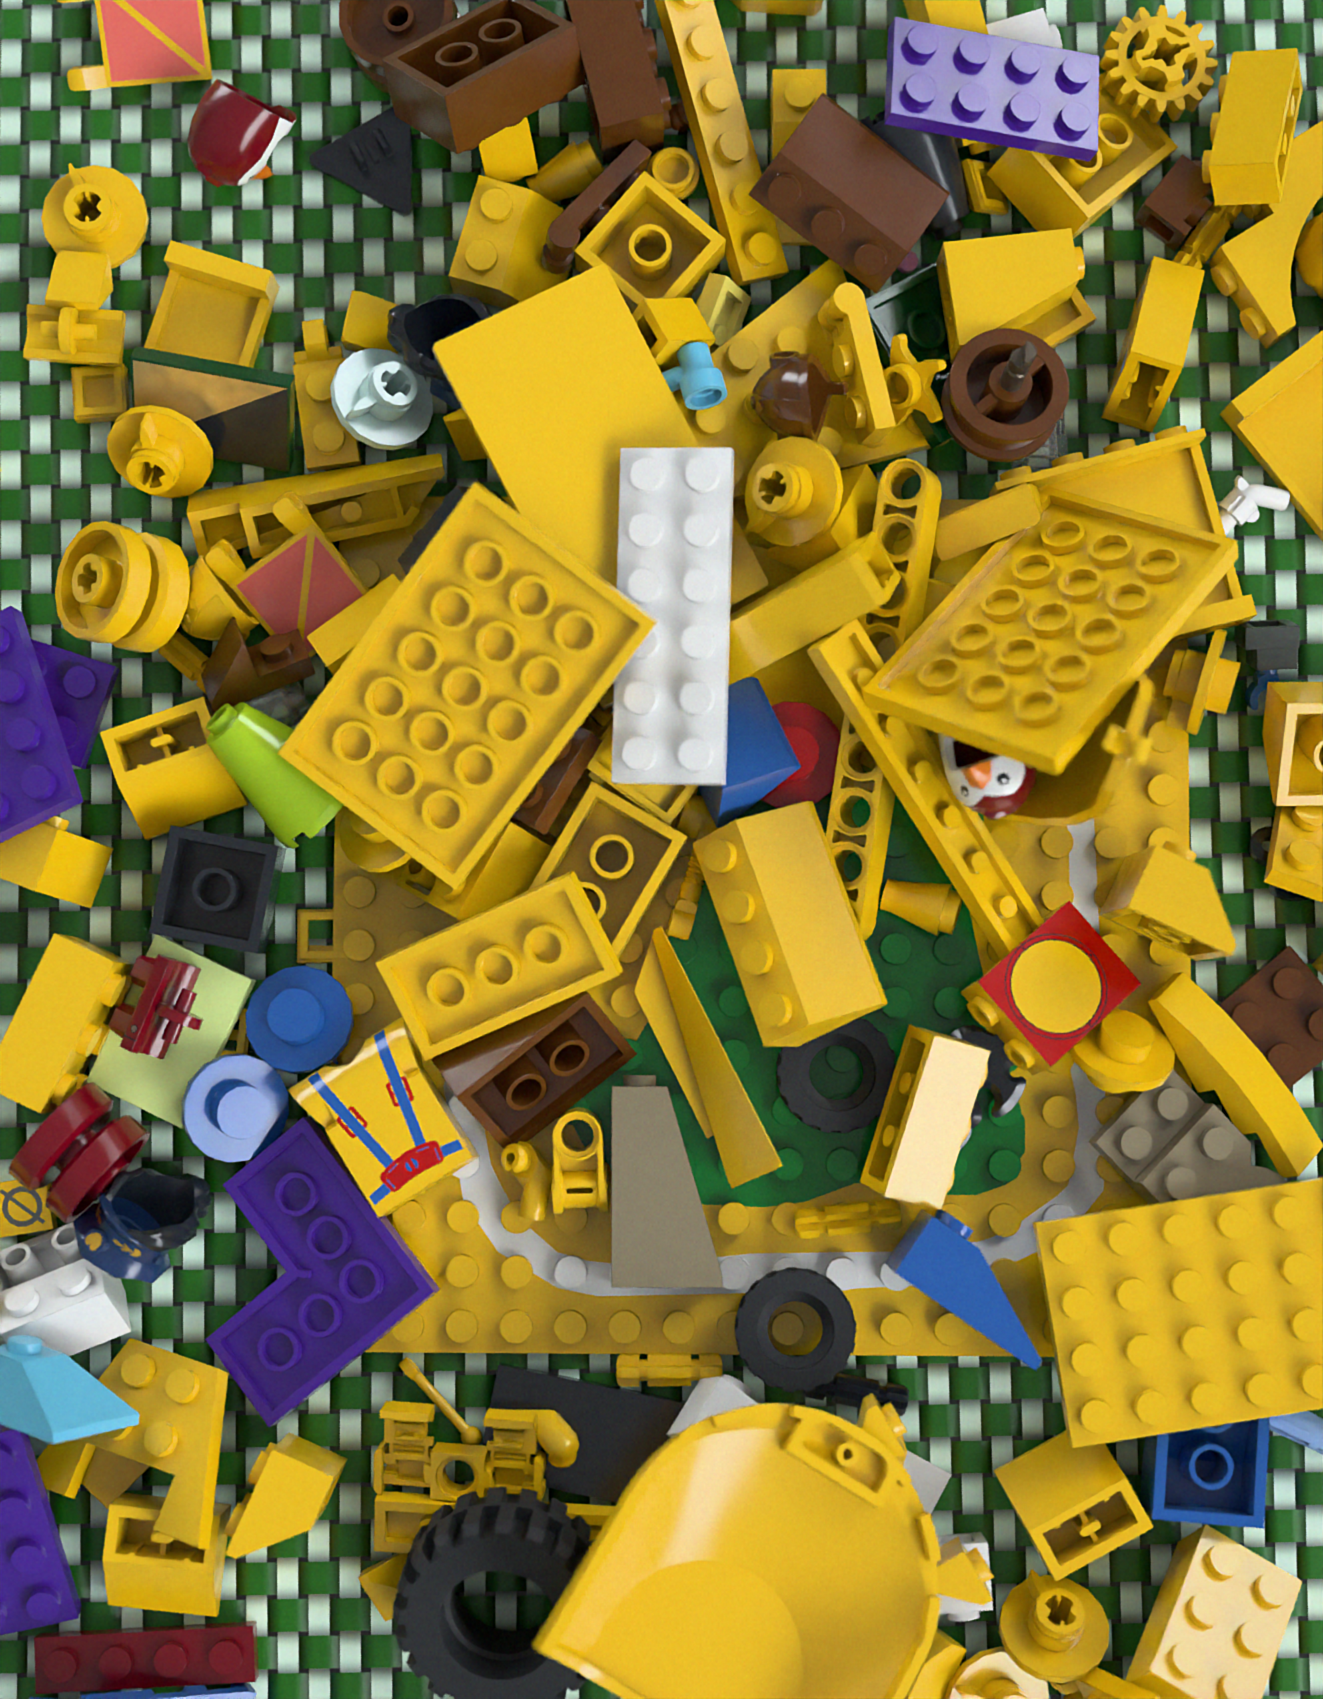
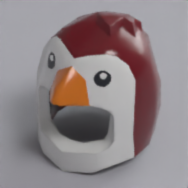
M216 79L201 97L192 117L187 137L188 151L195 169L206 181L216 187L222 185L240 186L250 180H263L274 175L267 166L268 158L278 141L289 133L296 121V113L281 105L271 107L245 91L225 81Z
M938 733L946 778L954 795L962 804L972 811L982 813L989 820H998L1012 814L1026 802L1035 784L1037 768Z

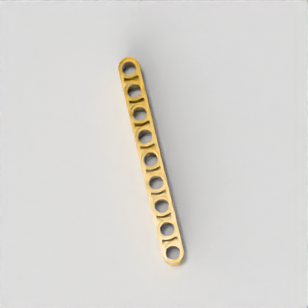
M908 458L897 459L890 463L883 471L879 483L872 529L901 577L899 583H902L904 588V597L897 607L888 610L884 603L860 616L858 620L876 650L883 639L893 637L896 644L895 653L922 624L942 495L941 483L938 477L919 462ZM919 475L921 478L919 492L915 497L903 500L901 496L903 483L907 478ZM904 529H910L913 538L910 548L900 555H895L893 541L896 535ZM844 712L826 839L864 941H866L873 933L876 925L896 793L878 765L868 773L862 769L860 756L866 745ZM864 798L870 806L871 814L865 825L858 827L852 819V809L858 800ZM855 852L862 861V870L856 880L850 881L844 873V862L849 854Z

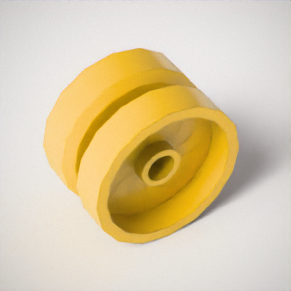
M108 521L92 522L80 530L66 548L58 568L55 599L59 619L64 629L76 638L96 643H111L117 648L137 653L154 652L165 645L179 628L188 606L191 584L188 561L180 546L168 538L147 532L137 533L129 527Z

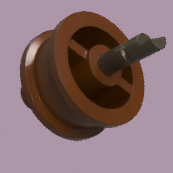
M1005 328L981 333L968 341L958 352L942 388L940 408L943 413L942 419L951 437L963 449L979 458L995 462H1010L1025 458L1039 450L1046 443L1056 423L1062 416L1069 398L1068 374L1055 350L1033 334Z

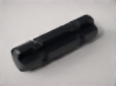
M840 1372L833 1377L834 1380L826 1385L821 1384L814 1387L815 1390L807 1392L802 1390V1394L807 1398L824 1401L825 1397H829L832 1403L861 1408L863 1398L873 1393L881 1407L891 1402L899 1416L905 1414L909 1401V1390L904 1385L887 1382L885 1386H882L879 1380Z

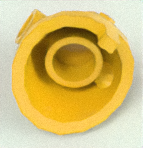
M201 555L196 560V563L189 567L191 584L188 606L180 623L183 630L196 638L219 641L229 620L235 617L243 638L246 640L250 635L249 631L255 628L259 621L233 589L210 569L205 561L206 556Z

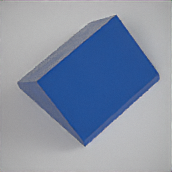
M754 677L739 680L728 686L726 785L698 786L717 828H721L734 821L801 768L758 679Z

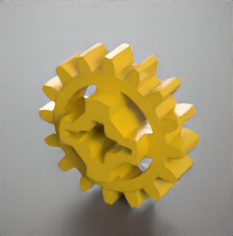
M1165 5L1159 6L1154 17H1150L1148 11L1141 7L1138 9L1133 20L1126 16L1121 18L1115 32L1111 31L1103 46L1106 51L1099 63V68L1109 72L1102 84L1104 88L1117 87L1119 93L1114 103L1118 106L1128 100L1133 104L1131 116L1134 118L1144 109L1149 111L1152 123H1157L1164 111H1167L1172 121H1176L1185 109L1193 112L1214 83L1211 76L1218 66V61L1208 58V55L1215 46L1214 41H1200L1198 35L1204 26L1201 23H1197L1190 28L1184 24L1186 20L1185 11L1181 10L1175 19L1168 17ZM1134 42L1136 47L1132 52L1133 56L1127 59V49ZM1190 69L1189 82L1183 86L1181 82L1185 77L1184 71Z

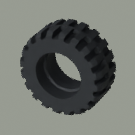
M491 1487L488 1489L486 1497L479 1498L477 1492L472 1491L459 1496L454 1509L451 1505H443L432 1514L429 1525H423L418 1531L410 1552H408L393 1603V1619L398 1624L395 1636L399 1649L404 1653L410 1651L407 1664L415 1676L421 1678L426 1675L429 1678L427 1688L441 1699L446 1694L455 1699H565L567 1688L571 1692L576 1691L588 1680V1677L554 1658L544 1655L532 1646L547 1620L525 1630L508 1631L496 1629L481 1623L469 1614L459 1601L454 1589L459 1582L474 1574L486 1571H505L520 1575L536 1584L546 1594L555 1608L596 1540L595 1538L589 1541L591 1527L581 1516L577 1515L570 1519L566 1515L567 1505L555 1498H551L549 1504L537 1500L538 1492L522 1488L520 1495L507 1494L506 1487Z

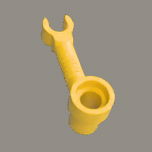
M694 793L679 812L675 825L677 831L689 838H693L695 841L719 829L716 827L702 796ZM692 847L691 856L689 857L690 861H688L687 871H685V876L683 877L684 881L681 883L665 931L666 935L682 940H688L702 886L704 885L703 881L705 880L694 847Z

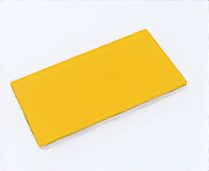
M600 264L435 343L432 350L516 512L617 589L621 448L700 447L608 267L605 264ZM734 513L732 523L730 606L768 586V580Z

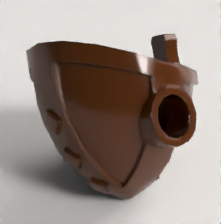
M780 351L770 354V368L758 380L751 394L750 403L752 410L754 409L760 419L777 433V441L792 436L808 438L817 442L832 395L848 393V382L832 381L819 359L813 354H799L797 351Z

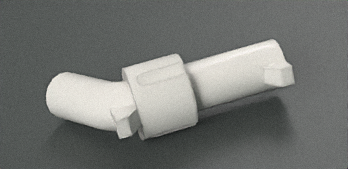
M1238 475L1234 479L1235 487L1218 504L1225 535H1227L1236 524L1242 526L1246 521L1255 522L1259 518L1258 506L1284 511L1288 506L1290 494L1287 490L1261 484L1249 485Z

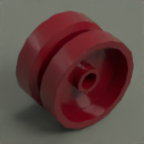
M94 1082L87 1083L67 1098L30 1136L9 1166L8 1173L28 1191L43 1188L54 1180L47 1192L45 1206L65 1224L71 1223L78 1218L90 1205L99 1199L101 1194L108 1190L117 1175L127 1170L150 1136V1132L131 1115L115 1118L105 1125L111 1116L114 1100Z

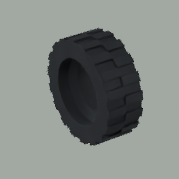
M859 1017L798 1047H782L776 1061L777 1072L775 1076L780 1096L791 1113L808 1126L828 1133H848L858 1128L862 1129L870 1125V1122L876 1117H880L896 1067L894 1050L890 1048L887 1042L888 1039L883 1032L873 1026L874 1024L868 1020ZM832 1045H840L851 1049L859 1057L863 1066V1079L857 1091L851 1096L840 1100H832L820 1095L814 1089L809 1077V1068L814 1056L823 1048Z
M786 1267V1269L769 1272L750 1286V1289L743 1295L739 1303L735 1318V1339L741 1359L747 1365L748 1370L754 1376L759 1377L764 1384L772 1388L777 1387L785 1392L794 1393V1390H804L807 1392L815 1390L814 1387L821 1384L826 1385L834 1380L833 1377L839 1371H843L855 1347L854 1341L857 1330L851 1304L843 1291L832 1280L817 1271L808 1268ZM793 1301L803 1302L811 1306L818 1313L822 1322L820 1342L810 1353L799 1357L787 1356L779 1352L772 1345L768 1336V1322L772 1313L782 1304Z

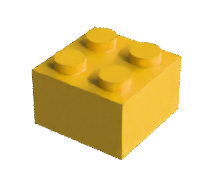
M643 171L575 249L576 269L583 273L595 266L605 264L632 314L643 298H690L707 279L709 273H712L725 258L726 239L646 171Z

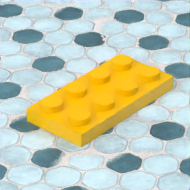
M574 870L385 955L376 962L425 1061L613 979L623 971Z

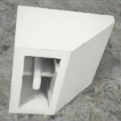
M73 1222L0 1251V1335L6 1343L11 1336H35L42 1339V1346L62 1352L69 1357L131 1332L126 1292L121 1279L111 1277L81 1256Z

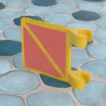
M57 0V1L60 2V3H68V2H78V1H87V0ZM95 0L104 65L74 66L67 72L68 86L72 91L213 79L203 0Z
M290 490L278 497L272 510L276 518L294 534L292 537L248 569H246L235 548L225 539L218 541L210 548L205 561L210 569L233 589L270 636L285 634L299 629L311 658L317 652L306 637L367 593L369 589L313 520L301 498L296 492Z

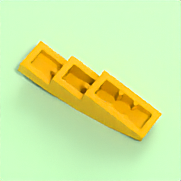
M1184 972L1174 973L1149 999L1148 1003L1196 1091L1200 1093L1215 1090L1233 1125L1243 1135L1258 1134L1279 1175L1283 1178L1300 1176L1323 1148V1143L1297 1100L1264 1055L1228 1014Z

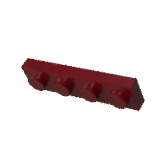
M257 1621L39 1633L34 1637L36 1694L256 1682L259 1677Z

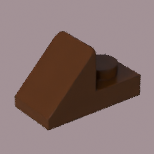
M232 617L209 658L201 678L211 708L216 713L218 709L227 703L231 706L237 705L315 675L316 672L299 629L285 634L269 636L262 643L248 648L235 617Z

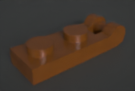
M635 139L551 223L540 259L545 270L553 274H562L568 271L577 246L588 236L643 171L646 170L652 152Z

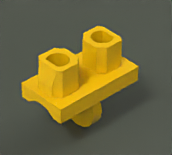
M27 304V335L23 351V357L26 360L122 367L126 314L123 311L99 309L96 312L78 311L75 307L51 309L45 307V305Z

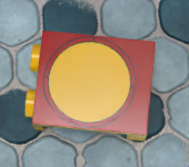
M1070 901L1051 911L1043 918L1044 922L982 978L973 982L961 992L969 1002L967 1007L973 1018L983 1027L991 1028L1005 1044L1004 1051L1011 1062L1022 1070H1028L1032 1076L1052 1067L1142 984Z

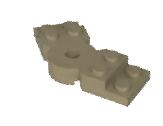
M1172 1070L1170 1076L1161 1086L1148 1091H1135L1088 1141L1147 1204L1288 1183L1281 1175L1270 1169L1252 1166L1251 1142L1214 1104L1204 1103L1174 1070Z

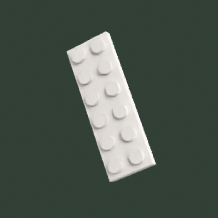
M621 448L617 590L659 622L614 680L612 783L726 785L734 451L732 448Z

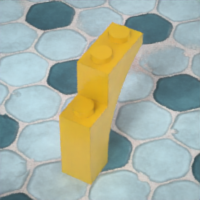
M1323 120L1293 138L1281 203L1243 204L1242 213L1249 219L1254 218L1257 224L1221 245L1209 261L1212 267L1211 276L1216 287L1225 296L1230 295L1241 311L1239 317L1245 331L1254 340L1259 339L1265 349L1284 339L1296 325L1290 289L1291 266L1300 231L1310 211L1323 196Z

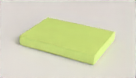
M156 934L146 954L147 957L157 958L159 954L201 968L192 990L197 993L190 1012L204 1019L199 1030L184 1026L177 1044L170 1043L164 1060L143 1053H133L120 1047L122 1038L110 1030L86 1082H94L100 1089L179 1128H184L182 1124L181 1101L188 1082L204 1064L221 1056L256 980L169 938ZM133 983L124 1003L136 1006L144 988Z

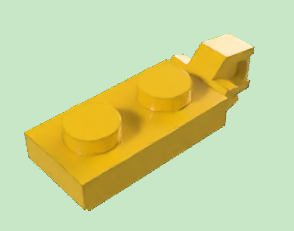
M323 318L302 321L306 351L294 352L295 365H293V372L295 375L306 468L309 472L361 465L358 440L340 423L331 402L330 385L336 369L346 360L343 358L342 347H329L327 327L324 325Z

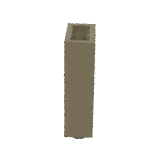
M623 1075V1086H612L611 1287L722 1288V1272L668 1087L656 1086V1075Z

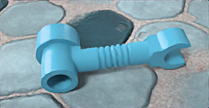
M693 342L683 346L677 352L679 366L662 372L671 392L681 389L685 405L689 409L703 410L721 403L727 396L722 372L714 367L709 347L706 343Z

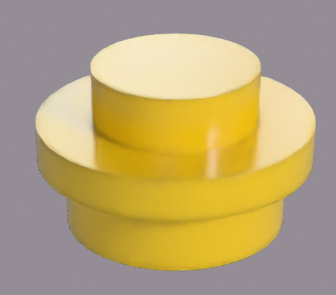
M678 147L664 148L658 151L649 161L647 173L679 200L688 197L696 189L699 181V166L696 159L688 151Z

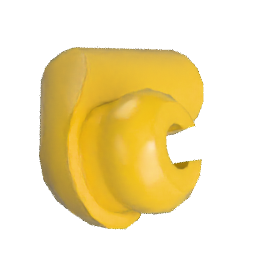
M527 1142L511 1143L501 1153V1164L506 1171L510 1170L523 1187L517 1216L544 1221L552 1185V1169L533 1145Z
M550 1409L519 1410L538 1412L537 1441L547 1452L548 1461L551 1465L557 1468H566L576 1461L579 1449L577 1434L559 1413Z

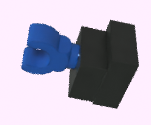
M1288 619L1254 620L1234 626V643L1246 650V663L1255 669L1253 682L1250 683L1245 693L1246 704L1254 711L1258 709V697L1262 691L1267 690L1268 682H1279L1277 670L1297 669L1300 626Z

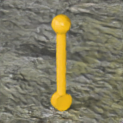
M405 1357L399 1363V1367L423 1390L459 1430L463 1444L479 1445L483 1438L480 1429L475 1426H469L426 1379L418 1366L409 1357Z

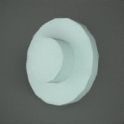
M369 348L352 353L336 369L330 385L332 407L340 423L355 439L373 448L397 450L412 445L428 429L433 415L432 394L424 377L407 366L403 361V357L390 350Z

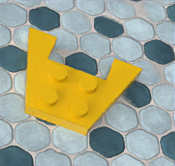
M129 1338L98 1381L139 1413L138 1425L59 1443H49L36 1460L44 1487L75 1499L96 1447L170 1473L175 1476L153 1530L209 1551L228 1373L216 1367Z

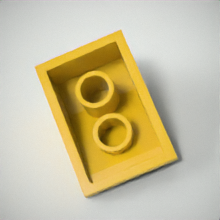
M1108 70L1099 76L1098 151L1090 162L1009 147L986 173L1037 231L1071 228L1074 239L1178 148L1157 123L1151 122L1149 113L1146 110L1142 109L1141 113L1134 118L1131 116L1132 103L1128 100L1118 106L1114 103L1119 90L1117 87L1104 88L1102 84L1109 72Z

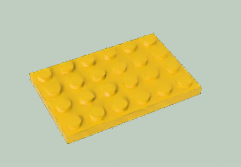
M473 483L277 754L456 890L659 621L482 485Z
M1046 486L1039 494L1042 511L1041 521L1029 528L1001 538L993 544L861 690L864 703L870 709L1057 775L1239 558L1237 540Z
M1323 1177L1033 1222L1068 1443L1072 1448L1323 1409Z

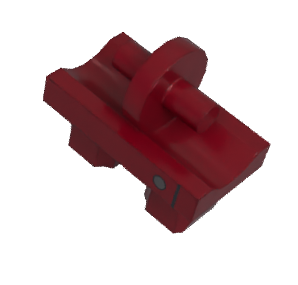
M159 954L157 958L138 956L130 973L131 983L144 988L136 1006L122 1003L116 1007L108 1025L113 1032L122 1038L120 1047L133 1053H143L164 1060L170 1043L177 1044L184 1026L199 1030L204 1019L191 1013L190 1010L197 996V993L192 990L201 968Z

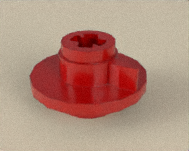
M784 701L772 705L771 707L801 768L760 800L774 808H782L805 801L817 804L833 790L841 738L840 731L826 713L807 703Z

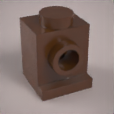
M1182 154L1144 201L1134 218V221L1174 252L1182 244L1191 228L1193 229L1213 204L1206 197L1212 185L1211 183L1203 182L1202 162L1198 160L1191 161Z

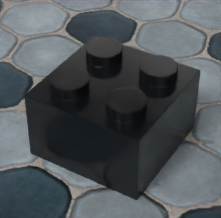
M170 825L149 933L256 954H266L287 848Z

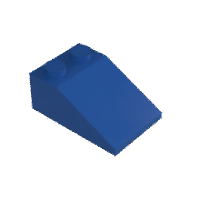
M921 1209L885 1264L894 1273L1036 1371L1042 1361L981 1250L967 1240L973 1230L942 1209L937 1210L934 1216Z
M1270 1417L1146 1436L1142 1458L1140 1504L1146 1515L1155 1520L1264 1529Z

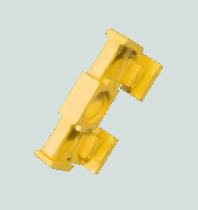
M386 1400L380 1409V1418L384 1419V1439L374 1453L373 1488L378 1495H382L387 1485L392 1484L430 1487V1499L457 1501L459 1496L472 1491L477 1492L478 1497L482 1498L487 1496L488 1489L491 1487H506L507 1494L520 1495L522 1488L537 1491L536 1499L542 1501L546 1491V1480L543 1479V1475L546 1469L547 1457L543 1451L538 1450L537 1452L538 1412L489 1408L483 1418V1426L494 1429L493 1441L487 1442V1446L436 1442L433 1449H429V1446L434 1444V1437L427 1436L428 1422H433L435 1419V1404ZM537 1452L536 1457H531V1454H536ZM455 1460L466 1462L474 1471V1481L465 1485L454 1483L446 1473V1465Z

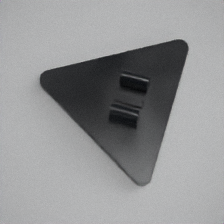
M393 107L310 155L309 160L313 168L401 216L411 214V126L395 116Z

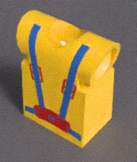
M403 1016L367 1038L360 1052L350 1064L337 1067L325 1065L288 1089L292 1097L317 1122L325 1127L327 1135L378 1218L390 1215L480 1157L434 1082L424 1070L418 1046Z

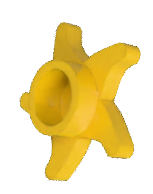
M904 333L893 336L890 350V367L883 371L896 426L902 424L914 409L923 412L929 422L935 423L943 418V413L930 386L935 374L945 370L946 362L942 359L918 362L908 349L907 336Z

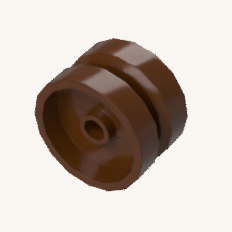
M340 0L339 27L349 50L356 59L364 77L379 91L388 94L390 92L382 59L461 17L454 0Z

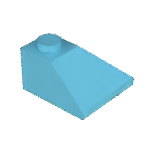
M16 1335L9 1337L7 1344L0 1345V1424L52 1444L138 1425L139 1413L66 1354L42 1346V1339L35 1336Z

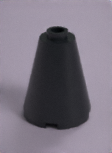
M885 110L876 114L873 120H871L870 116L861 119L860 122L950 192V195L921 236L932 233L937 242L964 229L965 226L961 218L970 214V208L956 137L885 125Z

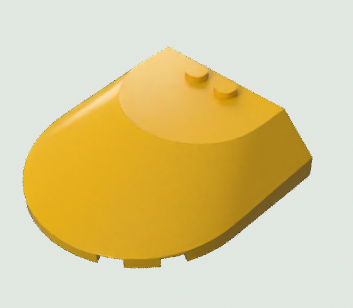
M755 1404L729 1409L711 1415L687 1427L659 1448L639 1469L625 1489L532 1646L544 1655L550 1656L576 1670L623 1699H905L929 1652L940 1612L941 1597L936 1596V1561H941L937 1534L930 1513L925 1512L917 1492L911 1484L913 1480L909 1473L890 1451L863 1429L824 1411L798 1405Z

